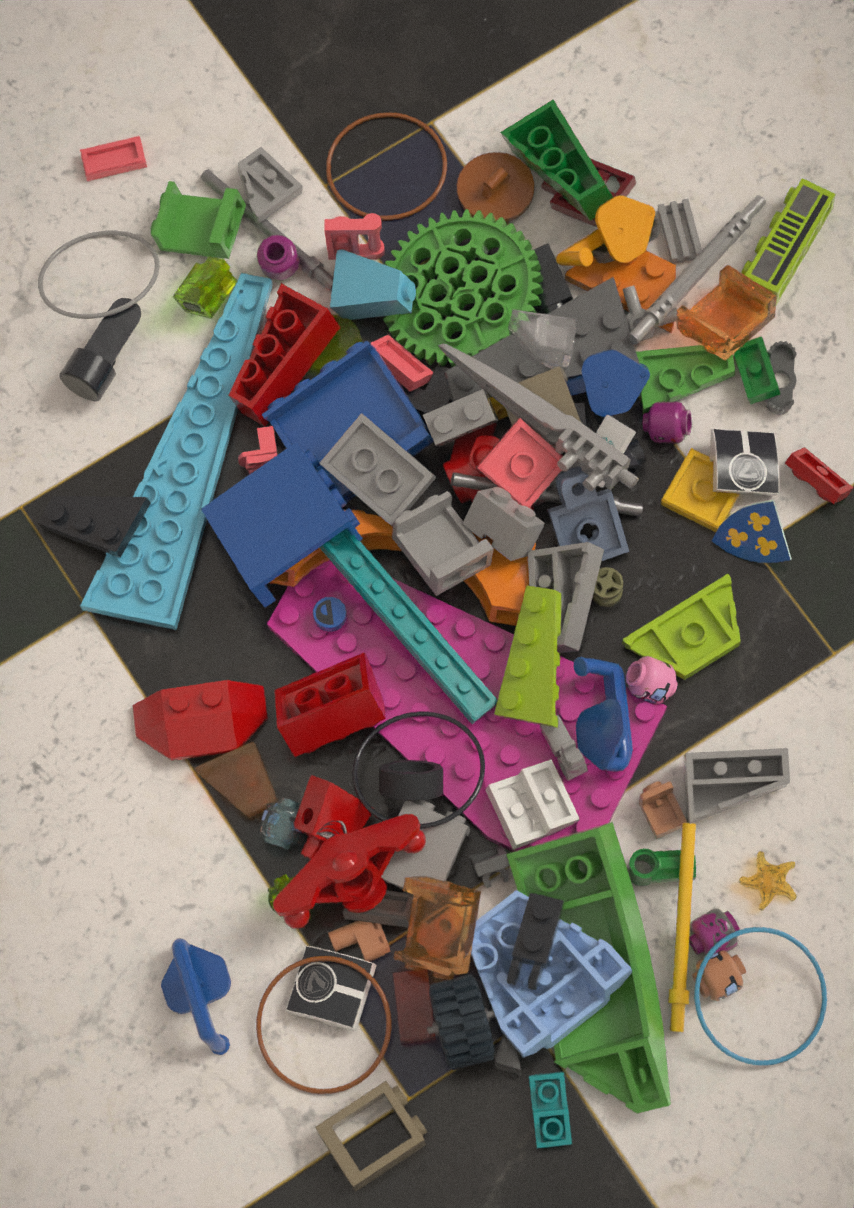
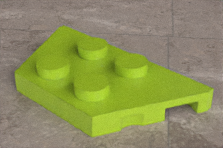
M726 574L622 640V644L625 648L642 657L650 656L673 666L676 675L684 680L740 646L741 640L736 621V608L733 601L730 575Z

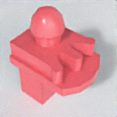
M273 426L257 428L260 450L242 452L238 456L239 465L249 470V475L278 455Z

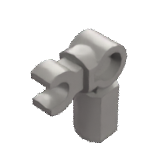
M557 715L558 728L540 725V730L554 756L558 757L559 766L569 781L586 773L588 770L585 759L580 750L576 748L575 741L571 739L560 716Z

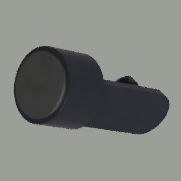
M118 299L111 305L108 311L125 305L132 299ZM137 303L119 313L104 317L84 349H75L59 374L61 381L73 393L87 400L100 401L116 376L113 368L116 363L115 359L141 319V309Z

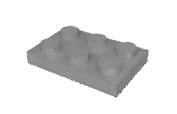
M362 413L319 463L391 526H393L396 517L400 513L409 510L436 478L434 474Z

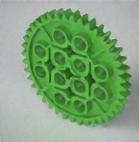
M465 209L463 216L459 218L456 210H453L451 219H447L444 213H441L440 222L438 223L430 217L429 227L425 228L419 223L417 225L419 231L417 235L411 231L407 232L410 241L399 240L402 250H392L391 253L395 261L385 262L386 266L400 270L418 287L416 289V297L412 303L411 313L388 315L383 320L387 327H390V333L393 337H396V341L401 346L405 345L404 348L410 353L414 352L418 360L425 357L429 365H432L437 359L439 366H445L448 360L452 367L456 366L442 352L438 345L442 343L447 344L472 357L520 330L521 326L529 325L530 321L527 317L537 316L532 306L541 305L537 295L543 293L541 285L538 284L543 281V277L538 272L542 268L539 261H536L538 257L535 250H531L533 247L529 240H525L522 231L516 232L517 230L513 223L507 225L503 217L496 221L493 213H489L484 219L481 210H478L474 217H472L469 210ZM471 239L467 245L459 246L463 240ZM499 248L497 253L487 255L491 249ZM424 258H430L426 264L419 265L420 261ZM459 267L456 272L447 274L450 268ZM487 276L483 282L475 283L478 277ZM508 285H516L512 291L503 292ZM446 294L442 301L434 302L436 297ZM475 303L472 309L463 311L467 304ZM503 313L502 317L498 320H491L494 314ZM434 322L431 328L422 330L426 323ZM457 331H462L460 337H458L457 339H450L453 333Z

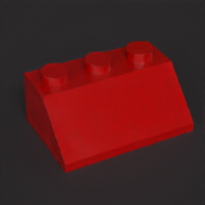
M365 652L275 690L277 728L294 757L313 752L320 746L335 740H342L351 733L366 727H373L386 719L384 700Z

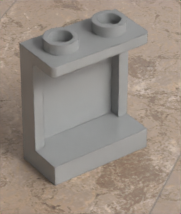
M448 491L439 496L433 495L429 497L423 505L412 511L406 510L400 513L393 522L392 538L436 596L491 566L494 549L487 539L479 542L473 533L462 524V519L451 506L452 496Z
M425 800L405 801L399 816L414 814L419 819L420 824H425L443 819L451 815L452 812L447 811L444 816L434 812L435 805ZM457 816L442 825L420 829L426 837V844L422 851L416 854H408L404 850L395 851L381 878L389 884L412 894H418L419 897L438 905L444 893L442 888L465 836H468L470 833V828L464 824L466 819Z

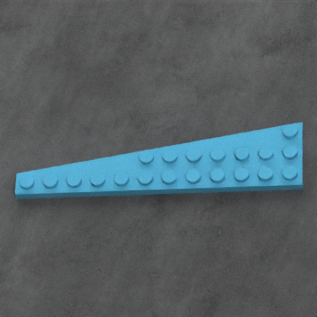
M244 273L240 274L223 309V315L219 318L213 330V337L200 357V363L195 374L191 376L187 384L188 388L183 399L178 403L147 466L144 478L134 493L133 497H147L151 504L121 558L106 553L107 556L100 570H97L80 605L83 611L177 630L207 518L201 508L213 501L238 411L237 406L228 395L244 361L250 358L254 350L252 344L256 335L260 332L273 285L272 279Z

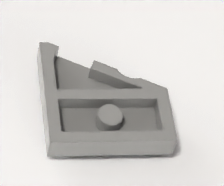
M262 147L238 162V172L254 221L257 224L302 193L303 185Z

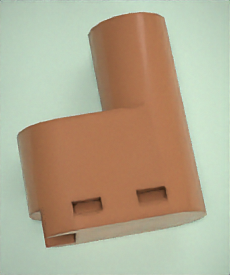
M356 921L328 933L335 952L357 943L364 960L368 962L390 952L385 934L378 923Z

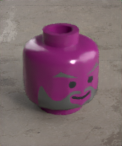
M715 908L690 923L692 935L689 936V944L696 955L703 953L706 956L717 942L727 935L740 930L729 911L722 912L720 909ZM738 936L724 943L715 953L721 950L729 952L737 947Z

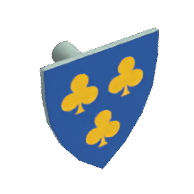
M774 500L747 505L730 514L719 526L712 539L713 543L726 552L745 560L759 563L791 560Z

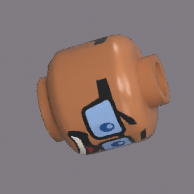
M725 950L712 955L704 969L700 982L699 992L704 998L710 997L714 1001H720L742 989V975L746 973V969L739 956L736 954L731 957ZM703 959L699 960L695 965L696 972L692 974L694 982Z

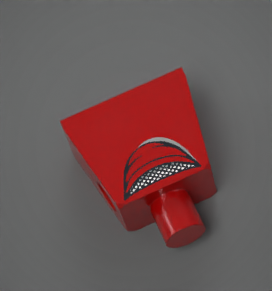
M311 775L294 821V828L309 836L300 854L311 860L328 838L337 834H348L362 829L372 814L355 796L332 782Z

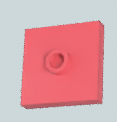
M518 418L476 469L495 486L508 491L511 498L518 504L530 508L562 471L558 467L557 462L563 455L556 452L554 447L521 418Z

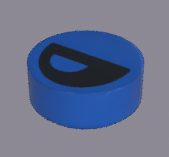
M325 597L314 606V621L321 630L333 632L339 630L345 624L347 613L345 605L341 600L335 597Z

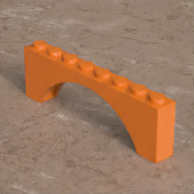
M352 510L360 522V525L356 527L363 538L360 542L367 550L389 549L402 551L392 538L393 526L380 516L367 514L361 510ZM473 533V535L479 542L487 539V541L492 545L494 540H492L487 535L485 538L481 539L479 536ZM318 548L269 583L295 587L310 571L330 559ZM493 549L491 566L464 580L480 600L489 621L517 626L526 586H529L528 556L510 561L496 549Z

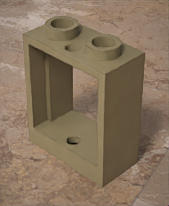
M387 1081L381 1083L315 1127L355 1192L426 1145L423 1135L427 1131L417 1115L410 1118L403 1107L408 1104L405 1096L398 1086L391 1088ZM385 1097L411 1138L360 1171L334 1129Z

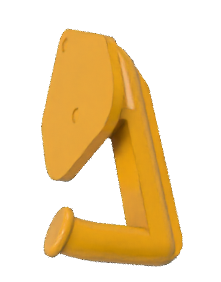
M625 196L613 197L602 204L596 212L595 222L598 229L561 251L555 258L557 264L561 266L582 265L588 267L593 261L591 251L604 243L615 261L620 263L630 262L647 249L655 218V209L650 205Z

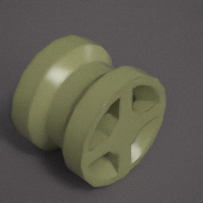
M600 568L592 600L603 607L614 606L622 597L623 578L613 568Z

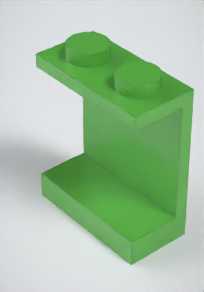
M169 181L166 191L160 197V209L157 218L151 224V236L161 251L229 259L246 207L238 189L226 188L223 198L215 199L182 195L175 182Z

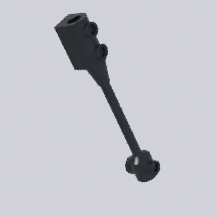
M549 243L533 249L538 257L536 261H539L542 268L538 272L543 277V281L538 283L541 285L543 293L537 295L541 305L532 306L536 313H538L539 318L573 300V296ZM584 392L586 399L589 403L587 392ZM593 412L595 419L600 427L605 417L599 416ZM637 438L631 440L623 454L630 458L628 471L636 475L642 469L641 464L646 463L647 460Z

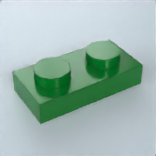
M760 336L732 346L742 345L734 352V356L750 405L781 395L763 337Z

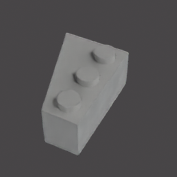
M590 542L528 551L529 586L553 589L561 593L560 636L557 637V652L559 653L574 652L580 649L604 549Z

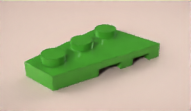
M731 342L711 344L721 347H732ZM702 345L636 352L639 363L647 366L650 372V378L640 393L643 415L644 413H649L652 404L655 402H675L735 376L733 354L726 360H723Z

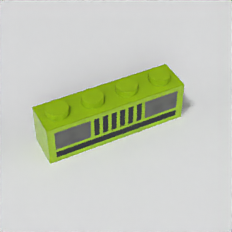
M803 178L796 188L791 187L784 199L785 208L782 213L779 211L775 213L769 225V228L772 230L767 237L762 236L755 248V253H757L753 262L748 260L741 271L740 278L743 279L742 292L776 307L830 215L834 205L835 193Z

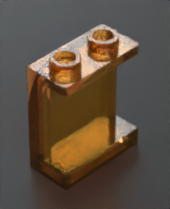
M727 264L719 271V285L691 309L683 305L677 309V329L685 337L691 338L702 345L709 353L715 354L726 361L775 318L776 295Z
M425 875L405 877L403 891L412 893L414 896L406 946L402 951H395L393 959L405 962L404 967L410 970L433 971V976L440 979L449 980L453 979L454 975L468 973L481 891Z

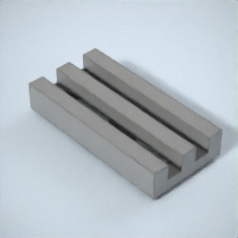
M683 199L682 203L678 204L676 201H673L668 206H664V203L658 204L657 210L671 263L675 264L694 260L702 251L689 199ZM683 211L685 221L687 224L689 236L694 251L691 253L689 252L687 240L685 237L682 221L679 212ZM672 213L682 250L680 255H677L667 214Z

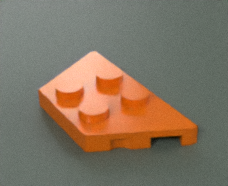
M648 251L626 263H620L615 260L609 263H598L593 256L590 266H574L567 270L565 280L589 291L614 277L623 309L629 312L623 289L635 286L641 308L647 310L676 279V265ZM674 322L658 327L672 333Z

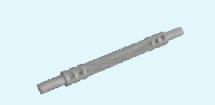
M757 195L742 212H737L644 312V318L628 334V339L631 343L638 344L653 326H659L677 304L751 225V219L766 204L762 196Z

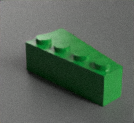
M554 99L500 132L511 151L588 220L594 219L598 208L613 198Z

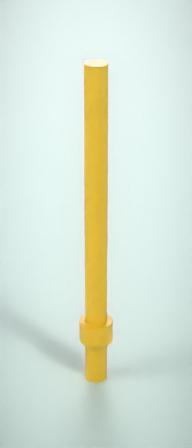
M682 823L672 989H669L668 1003H671L670 1031L684 1032L685 1004H689L690 990H686L696 834V824Z

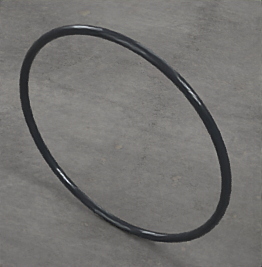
M419 711L395 716L372 730L361 743L356 753L352 777L356 794L363 806L382 822L389 820L376 812L367 803L358 784V763L368 742L386 726L410 717H435L458 726L470 737L477 749L480 759L478 783L474 792L462 807L443 819L421 824L420 829H426L451 821L472 804L483 784L485 758L477 738L461 722L444 714Z

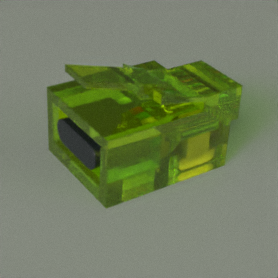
M209 256L204 264L195 263L172 297L185 312L212 319L238 280L229 271L230 266L224 259Z

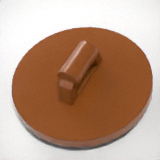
M491 152L475 157L462 169L457 182L458 199L463 209H468L472 217H474L478 210H481L484 219L489 213H493L496 221L503 217L505 222H509L521 216L531 205L535 191L534 178L528 166L519 158L502 152Z

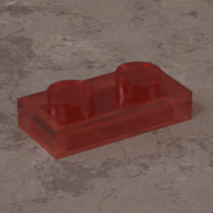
M422 969L393 973L401 1044L436 1040L435 1033L428 1034L427 1027L433 1026L434 1022L428 993L430 987L428 970Z

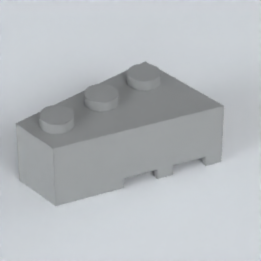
M788 748L685 753L683 768L687 823L697 822L787 787L790 783Z

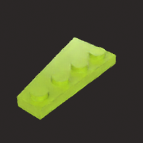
M526 586L495 715L558 728V716L555 715L556 700H559V686L556 685V669L560 666V653L557 652V637L560 636L561 631L560 592L553 589Z

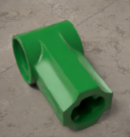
M642 848L635 851L627 865L631 883L643 887L653 882L679 881L681 850L652 851ZM694 855L693 880L696 879V859H695V855ZM639 861H645L651 866L652 871L648 874H641L635 869L634 864Z

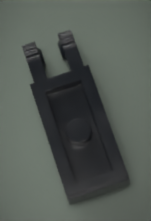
M530 892L512 952V961L507 976L508 984H516L520 976L522 963L533 965L528 978V989L537 990L543 968L546 969L563 912L564 900Z

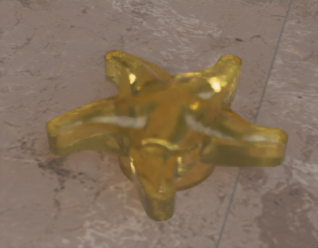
M759 851L756 858L757 873L751 877H740L739 884L759 891L761 903L758 907L761 911L766 909L775 895L786 896L790 901H795L797 895L786 882V875L788 871L794 869L796 864L793 861L779 865L770 864L765 859L764 852Z

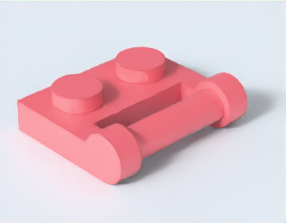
M370 213L363 219H350L344 216L325 219L324 232L329 260H336L337 250L342 249L367 259L381 258L385 253V247L380 239V230L382 229L380 216ZM358 235H367V244H360Z

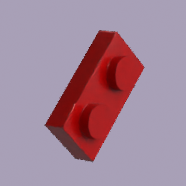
M805 447L791 453L785 462L792 469L795 477L808 482L816 489L819 497L825 501L835 504L845 499L854 488Z

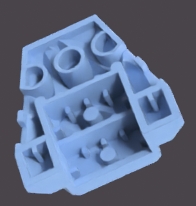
M516 890L463 930V935L468 948L472 943L470 953L501 1032L523 1057L538 1052L543 1047L546 1049L553 1047L602 1009L609 1002L610 994L622 986L632 973V969L609 943L602 939L597 941L581 932L582 928L573 922L569 925L560 919L546 969L543 968L537 990L528 989V978L533 965L522 963L520 976L516 984H508L507 976L512 961V952L529 898Z

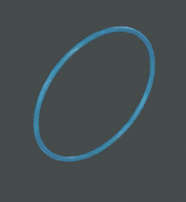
M751 927L727 935L709 950L696 976L694 1002L697 1016L704 1032L718 1049L740 1062L750 1065L768 1066L792 1059L805 1050L814 1040L825 1017L827 989L818 962L800 941L780 930L766 927ZM746 933H771L794 943L812 962L821 985V1011L813 1032L798 1049L777 1059L753 1060L731 1052L710 1032L701 1011L699 997L700 982L709 959L724 943Z

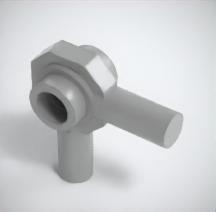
M635 286L623 289L630 312L626 317L630 332L644 318V312L646 311L641 308ZM674 308L659 326L680 320L677 308ZM653 326L640 342L652 338L658 326Z

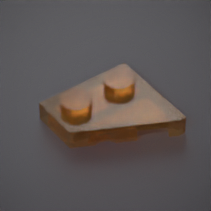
M254 742L195 767L196 772L249 818L265 811L266 806L268 809L279 805L259 750Z

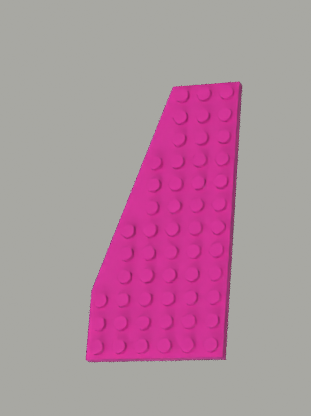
M330 560L310 571L295 587L288 586L267 623L268 628L315 672L365 652L383 697L386 715L385 720L373 726L374 729L395 716L419 711L444 714L465 725L477 738L483 750L485 776L477 797L462 814L481 831V834L487 840L499 846L502 845L503 848L512 852L610 823L667 709V706L662 703L653 704L633 696L629 688L626 687L633 746L628 767L620 772L601 770L582 754L588 771L568 781L559 766L558 757L554 756L540 730L539 724L499 717L494 714L496 706L474 724H471ZM393 579L498 700L514 634ZM325 597H335L345 605L347 619L345 624L337 631H323L314 621V606ZM560 656V666L556 669V685L559 686V700H556L555 715L560 716L578 749L576 736L578 716L583 710L606 700L604 678L596 674H587L583 677L578 676L574 671V662ZM419 716L396 721L378 732L406 760L429 761L440 764L443 767L442 796H445L457 809L467 802L478 783L480 759L473 741L462 729L443 719ZM552 759L580 819L578 822L554 834L513 850L487 795L486 788L489 784L519 775L522 769Z

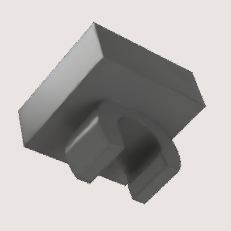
M502 845L470 855L473 869L478 877L481 876L487 888L491 887L489 876L493 872H500L503 881H508L509 875L505 868L509 867L510 864L507 853Z

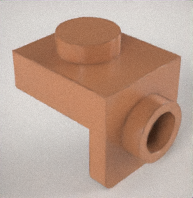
M660 781L652 783L643 789V793L639 797L641 810L656 839L681 829L682 823H687L673 794L674 787L671 781L664 784Z

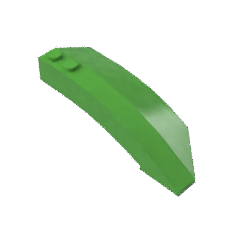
M613 822L507 854L519 892L528 897L531 892L564 900L561 920L569 925L573 922L582 928L581 932L597 941L602 939L609 943L632 969L630 976L620 988L610 994L609 1002L602 1009L554 1045L556 1060L553 1062L564 1069L569 1068L584 1077L583 1080L606 1095L610 1093L626 1103L625 1107L637 1114L671 1105L664 1028L651 956L634 889Z

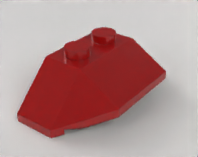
M230 680L163 689L132 705L136 738L171 761L238 751L260 725H263L268 719L264 686Z

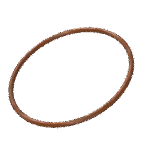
M400 113L372 114L354 121L336 137L327 156V180L332 192L340 203L350 211L365 217L368 213L360 211L347 203L334 186L331 177V159L338 142L355 126L375 118L395 117L418 124L438 144L442 155L443 169L437 188L420 206L402 214L380 216L381 220L405 218L421 211L440 192L447 174L446 152L436 133L420 120Z
M333 956L306 958L293 963L281 971L264 992L256 1018L257 1040L261 1053L271 1070L292 1087L315 1094H332L345 1091L365 1080L383 1059L391 1035L389 1004L377 981L359 965ZM317 961L338 962L352 967L363 974L380 995L386 1014L384 1043L372 1066L356 1080L346 1085L329 1089L303 1086L281 1073L271 1061L265 1049L261 1031L264 1005L273 987L293 969Z

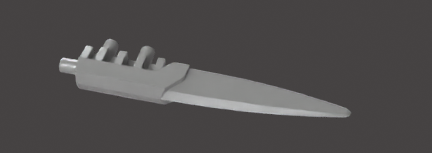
M442 343L438 345L442 352L488 394L541 434V437L548 443L556 445V452L559 454L566 453L557 462L558 467L562 471L567 472L576 461L582 465L581 470L588 473L591 471L592 473L583 481L586 489L593 491L602 480L606 482L605 487L609 490L619 481L630 489L636 485L639 478L628 471L630 458L572 415H566L534 392L483 362L447 344Z

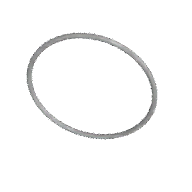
M108 230L85 234L67 242L47 259L39 274V293L49 308L67 317L94 319L110 316L131 307L150 291L159 273V258L155 249L148 241L129 232ZM104 235L126 236L143 243L151 251L155 262L151 281L136 298L116 309L96 314L71 313L53 305L44 293L43 278L50 263L66 248L82 240Z

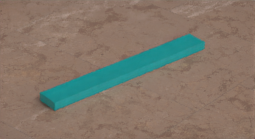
M345 529L319 547L471 724H474L497 705V698L354 535L352 536Z

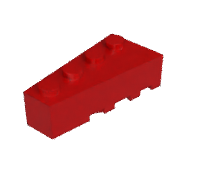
M282 283L277 291L279 297L274 307L270 306L265 316L267 322L261 335H256L252 344L254 350L250 358L244 361L228 395L242 414L264 427L269 421L264 419L262 414L269 410V404L278 398H286L290 395L294 387L300 382L340 329L328 308Z

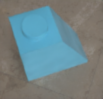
M343 249L337 250L330 308L341 318L353 320L412 312V303L416 297L415 284L400 270Z

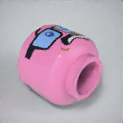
M645 656L638 661H634L627 671L626 682L631 694L650 703H663L677 689L676 672L673 666L653 657Z

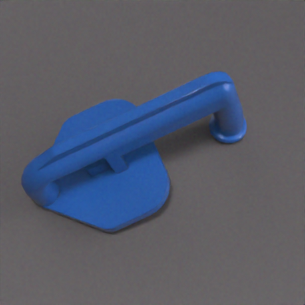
M611 349L588 356L582 364V377L570 379L566 383L571 396L587 392L592 411L599 416L606 417V415L612 416L631 409L649 380L650 372L644 364L637 363L617 350Z
M577 657L573 665L575 673L581 677L587 674L603 676L606 696L605 701L583 710L578 716L576 722L578 749L601 770L611 772L623 771L628 767L633 752L624 672L618 664L613 662Z
M178 938L172 944L174 958L161 982L167 1006L177 1014L192 1012L200 1039L213 1053L223 1055L229 1050L230 1041L225 1035L218 1034L215 1031L207 1005L223 998L230 990L231 978L226 962L221 956L191 945L182 938Z

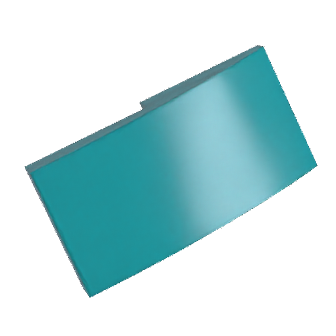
M564 1072L529 1075L537 1148L571 1145L572 1139Z

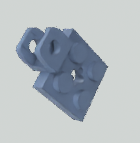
M580 466L571 468L567 472H560L555 478V483L562 505L547 509L558 546L590 542L604 549L602 561L629 552L612 491L606 489L596 493L595 489L593 491L586 489L583 481L589 475L583 472ZM586 523L596 525V529L592 531V537L587 538L585 534H580V530L583 529V525Z

